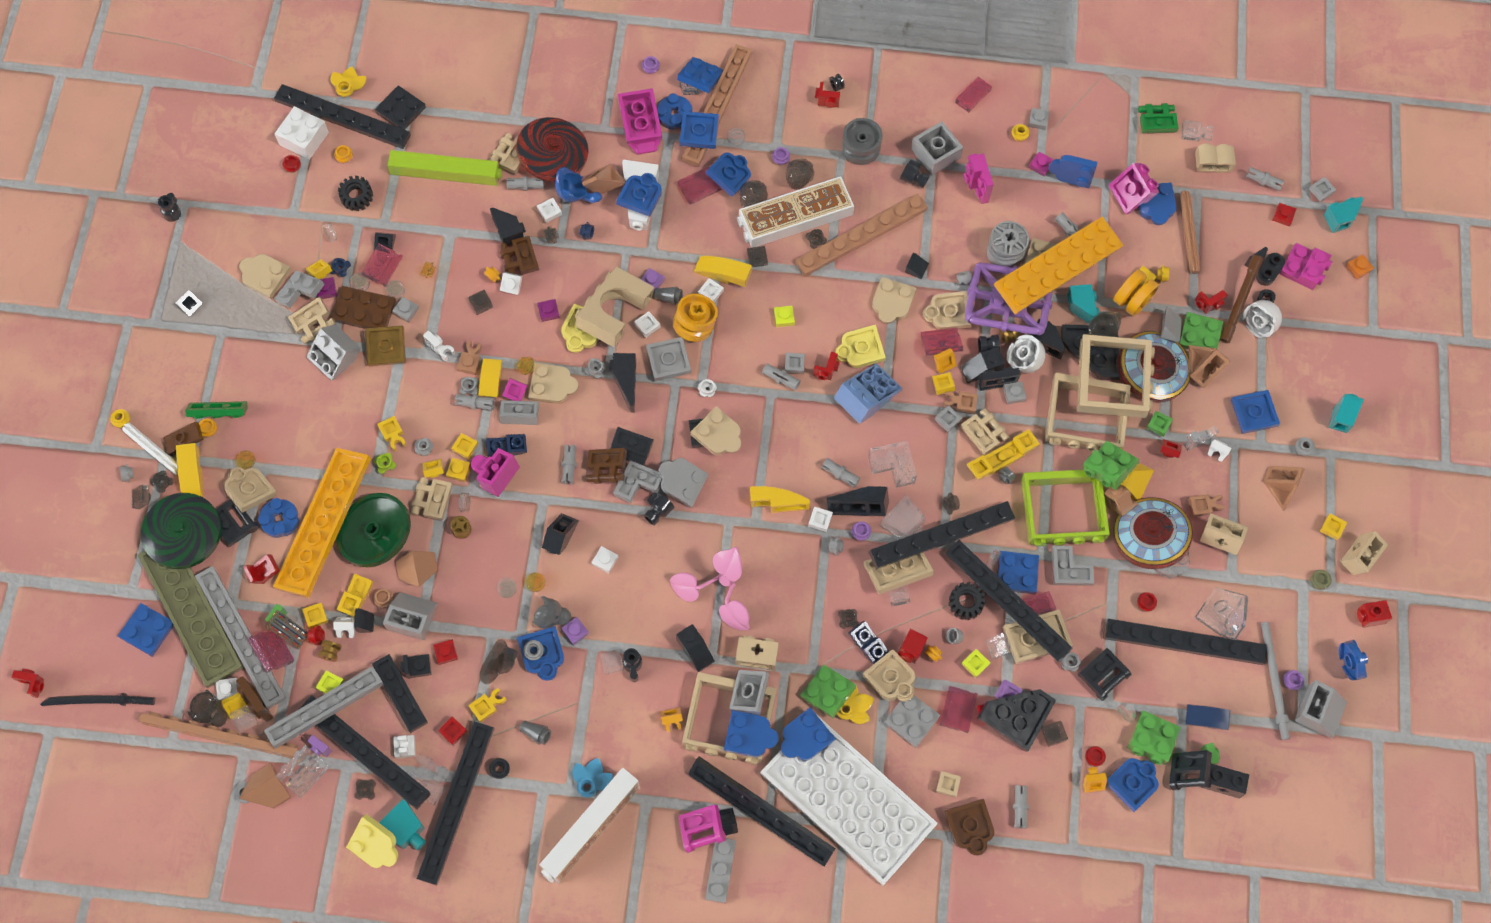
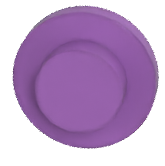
M649 56L642 62V68L646 73L653 74L659 70L660 63L655 57Z
M784 147L777 148L772 154L773 161L779 165L788 163L790 160L789 151Z
M857 522L852 527V535L855 539L864 541L870 537L871 527L866 522Z
M1290 670L1284 675L1283 681L1287 688L1298 690L1304 684V677L1300 672Z

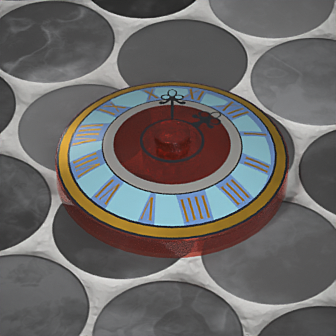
M1143 331L1130 337L1132 339L1152 340V347L1155 348L1154 358H1151V365H1154V373L1150 378V382L1153 383V393L1150 394V400L1161 403L1178 397L1186 389L1191 379L1189 356L1179 342L1161 338V332ZM1121 349L1117 363L1120 377L1124 384L1131 385L1130 391L1142 399L1144 350Z
M1156 497L1141 498L1135 500L1137 505L1124 516L1117 515L1113 527L1115 546L1127 561L1138 567L1146 569L1170 567L1182 560L1191 547L1193 538L1191 521L1182 508L1169 500Z

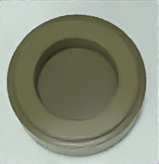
M1317 570L1310 577L1311 585L1317 590H1325L1332 582L1331 575L1325 570Z

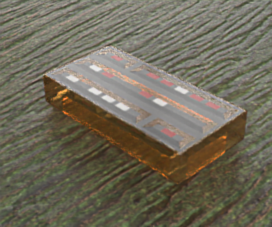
M276 610L265 625L267 629L297 650L308 637V632L278 610Z

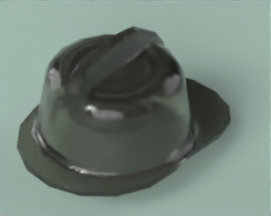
M503 639L495 642L482 665L480 679L484 684L492 683L499 674L508 673L514 667L518 651L508 647Z

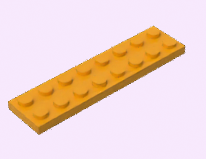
M1102 216L1001 278L993 285L1016 315L1116 252L1124 245Z
M340 448L335 449L273 585L275 589L306 598L310 597L372 459L369 455Z

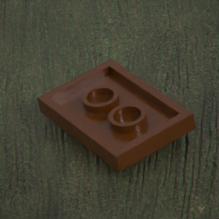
M342 286L331 318L337 323L363 329L388 327L396 299L391 296Z

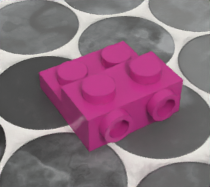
M972 154L968 156L969 162L966 164L964 181L966 184L968 183L970 190L975 189L976 196L980 198L981 204L989 203L994 184L985 155Z
M1131 164L1109 184L1125 214L1132 213L1142 203L1149 202L1159 193L1157 189L1158 183L1153 178H1150L1148 174L1150 170L1145 164Z
M1295 243L1280 275L1314 290L1317 284H1322L1325 278L1323 272L1324 270L1328 271L1333 262L1330 260L1332 255L1316 247L1311 250Z

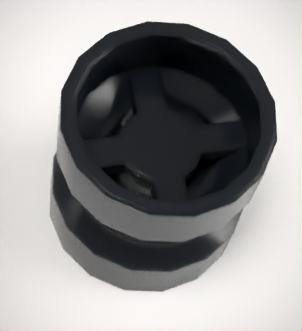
M991 335L988 338L986 336L978 337L979 353L997 347L1000 351L998 335Z

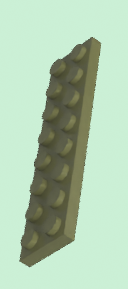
M146 551L138 554L205 687L209 688L215 685L217 681L223 680L242 670L244 667L198 583L192 568L169 569L156 563Z

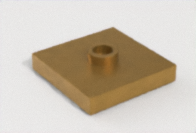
M403 325L365 328L368 366L406 363Z

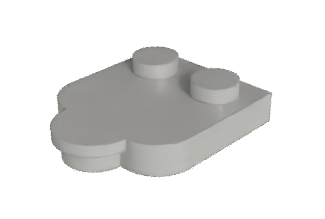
M683 458L675 459L672 462H663L659 467V475L662 478L661 489L663 492L691 508L709 474Z

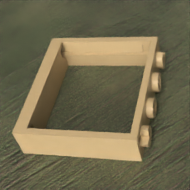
M1083 334L1080 341L1077 412L1146 418L1153 407V401L1150 400V394L1153 393V383L1150 382V378L1154 373V365H1151V358H1154L1155 348L1152 347V340ZM1090 346L1144 350L1142 405L1088 401Z
M1055 373L1052 380L1044 442H1049L1055 446L1060 444L1067 445L1072 449L1084 448L1090 452L1098 451L1106 441L1053 432L1058 388L1078 391L1079 377ZM1089 378L1088 393L1120 398L1121 404H1129L1131 385ZM1118 416L1116 442H1110L1121 449L1124 448L1127 416Z
M698 672L682 746L692 752H697V750L706 751L705 754L710 756L721 754L725 755V758L729 760L740 758L744 759L748 764L757 765V762L762 763L763 755L758 758L725 752L722 746L690 740L702 686L733 692L736 682L734 679ZM772 687L766 688L764 699H768L765 718L769 722L771 721L777 688Z

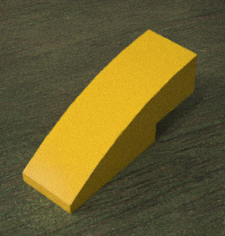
M700 256L694 273L727 285L731 282L746 287L752 273V265L722 257Z
M196 443L176 445L181 493H192L204 498L203 472L200 467L199 447Z
M750 486L751 507L770 506L771 513L809 510L810 499L800 494L776 487Z

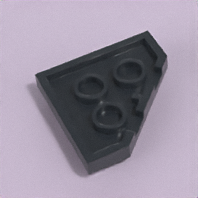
M1062 324L1061 326L1063 345L1078 360L1080 358V341L1083 334L1119 337L1118 326ZM1090 346L1089 370L1100 380H1119L1121 378L1119 348Z
M1041 689L986 701L977 719L1023 751L1029 752L1056 700Z

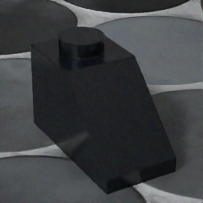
M490 208L493 222L502 243H506L509 246L512 245V240L524 237L523 233L526 230L523 222L519 223L517 216L496 208Z
M1048 321L1044 334L1040 336L1030 335L1043 344L1045 353L1061 360L1065 347L1056 326Z
M997 347L979 353L961 365L960 368L966 382L971 383L980 380L982 373L985 371L1003 370L1005 362Z
M561 513L547 528L542 548L549 553L560 555L567 547L579 520Z
M693 624L676 634V641L697 672L702 671L715 662L704 639Z

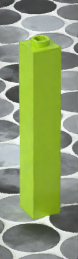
M390 150L387 165L390 175L491 186H497L498 179L501 180L502 169L499 168L498 161Z

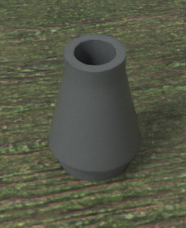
M678 287L656 288L654 297L655 299L676 305L683 298V290Z
M526 720L520 726V732L527 735L538 745H545L550 739L551 730L548 729V726L531 723Z

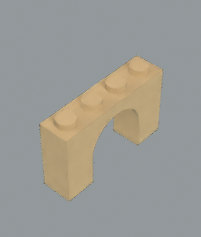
M616 266L612 272L607 274L605 281L597 286L594 295L587 298L585 306L579 308L576 312V327L615 347L624 335L625 324L605 313L601 306L609 300L621 299L644 310L653 298L654 286Z

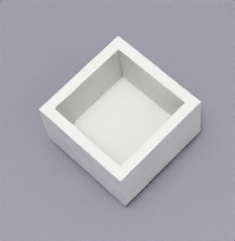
M294 106L275 132V136L280 146L310 160L329 131L325 121Z

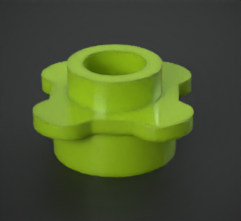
M391 453L381 454L374 459L380 474L396 468V464L392 461Z

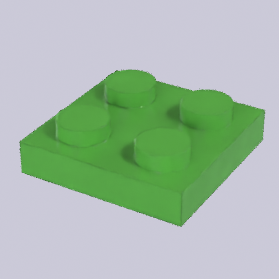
M1187 312L1179 344L1188 350V345L1218 348L1223 321Z
M823 665L800 696L815 708L834 718L857 687L850 680Z

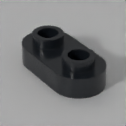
M1271 253L1268 255L1256 275L1259 284L1269 286L1274 282L1285 264V259L1281 254Z

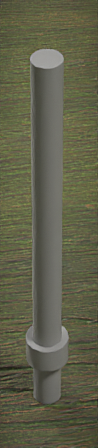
M1263 622L1261 627L1264 644H1266V655L1277 711L1275 716L1276 723L1280 728L1281 739L1289 740L1290 736L1287 725L1289 719L1288 715L1285 714L1269 622Z

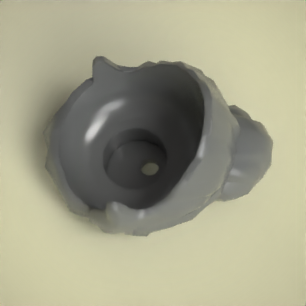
M541 596L545 605L540 606L535 612L534 621L532 622L536 626L545 629L557 624L563 626L569 623L571 613L567 608L561 607L560 603L552 598Z

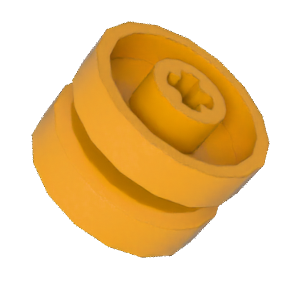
M1140 269L1136 270L1125 281L1113 298V301L1120 307L1127 304L1126 312L1133 317L1146 307L1160 287L1153 279L1145 283L1147 275Z
M696 293L688 294L681 298L677 305L673 327L676 333L685 340L692 342L704 341L710 337L718 316V309L709 297Z

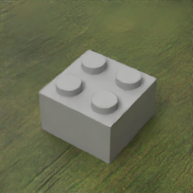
M942 121L914 137L911 150L928 172L933 175L961 159L963 146Z

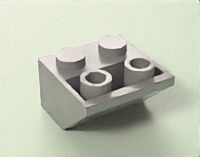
M335 324L320 328L306 357L332 381L355 361L361 347Z
M400 592L389 605L383 624L389 631L425 640L438 603Z
M1315 680L1308 686L1294 721L1329 738H1333L1347 702L1334 688Z

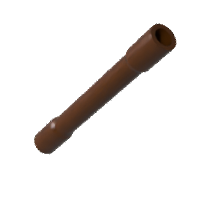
M1253 255L1244 282L1220 336V340L1225 343H1230L1236 324L1254 279L1264 260L1261 256Z

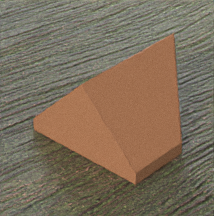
M609 164L597 169L582 184L593 192L603 194L625 185L626 180Z
M1188 345L1190 377L1202 388H1205L1231 361L1217 348Z
M1269 466L1263 482L1283 511L1300 483L1305 470L1303 467Z
M410 551L396 561L399 580L420 587L438 571L434 552Z
M272 763L252 774L239 799L270 808H275L291 798Z

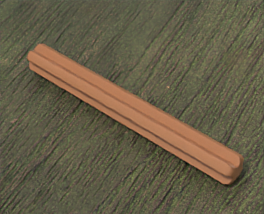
M1182 191L1179 196L1189 271L1191 274H1197L1200 271V262L1191 196L1189 191Z

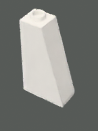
M630 160L622 161L623 175L626 181L633 175L642 176L644 173H651L658 182L659 165ZM628 209L630 228L638 231L648 230L650 217Z

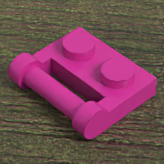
M714 804L678 816L683 844L687 853L695 851V848L714 842L721 843L726 841L718 805ZM709 829L714 830L712 835L692 840L691 835Z

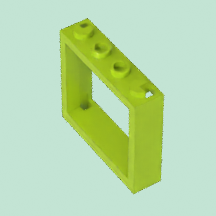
M1084 470L1027 472L1023 474L1021 483L1029 545L1035 544V546L1040 547L1054 543V545L1060 546L1069 542L1078 545L1087 541H1093V543L1106 541L1110 534L1103 484L1099 480L1090 478L1085 474ZM1092 483L1099 531L1035 535L1030 486Z

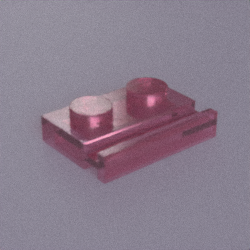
M710 166L678 181V186H680L690 205L722 190L705 173Z
M378 243L361 275L386 287L403 255H399Z
M958 328L924 331L920 334L926 356L936 355L950 348L954 352L963 351Z
M273 628L272 630L269 629L258 633L256 636L252 635L248 639L266 673L273 669L276 670L290 665L294 661L282 637L278 635L279 632Z
M949 686L939 726L968 733L978 693H971L967 690Z

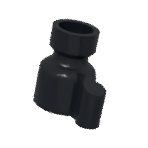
M910 159L900 179L909 184L917 183V186L924 188L929 175L921 174L919 172L921 164Z
M168 193L158 199L160 212L165 220L174 222L181 217V210L173 193Z
M653 492L647 499L652 509L648 510L643 516L650 524L655 526L659 522L660 517H666L675 507L667 497Z
M629 648L624 652L622 663L624 669L630 672L631 681L637 682V672L641 669L643 661L636 649Z

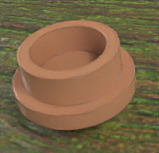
M382 588L376 591L373 599L378 607L387 608L394 600V596L389 589Z

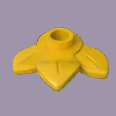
M352 66L342 74L332 72L330 78L331 83L336 87L337 94L341 97L350 96L353 91L361 89L366 83V76H357Z
M857 687L838 711L837 716L842 720H851L858 725L865 724L870 721L866 711L872 706L874 698L867 694H859ZM846 706L850 711L845 713L842 708Z

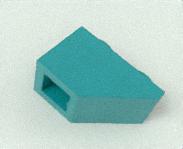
M1362 196L1358 198L1351 197L1345 200V202H1334L1328 206L1324 217L1332 233L1350 228L1364 200Z
M1092 284L1070 286L1067 292L1069 310L1089 325H1095L1097 318L1100 317V311L1095 304L1097 295L1096 291H1093Z
M1344 394L1333 407L1329 428L1348 433L1354 426L1364 399L1359 398L1355 394Z

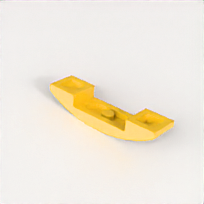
M1030 429L1015 436L1009 443L967 463V466L976 479L980 480L1016 462L1038 447L1040 443Z

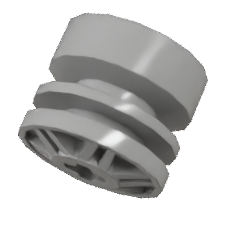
M1004 221L994 227L986 250L987 258L991 264L1007 267L1019 266L1023 261L1029 243V235L1024 226L1017 222Z

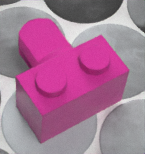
M499 448L492 457L489 456L487 458L483 455H477L471 461V467L478 474L476 479L482 489L497 497L500 496L520 468L514 455Z

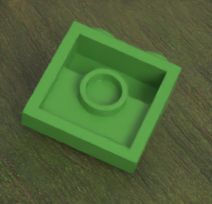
M1106 441L1098 451L1094 450L1083 463V467L1087 476L1096 478L1104 486L1117 490L1139 464V459Z
M1143 710L1127 748L1131 749V752L1137 756L1144 755L1150 758V761L1157 765H1165L1169 762L1181 727Z

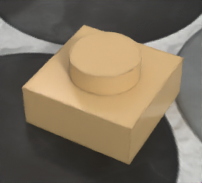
M941 771L936 792L956 798L961 777Z

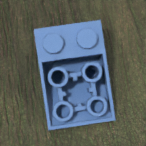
M876 363L842 383L834 399L860 424L873 416L903 388Z

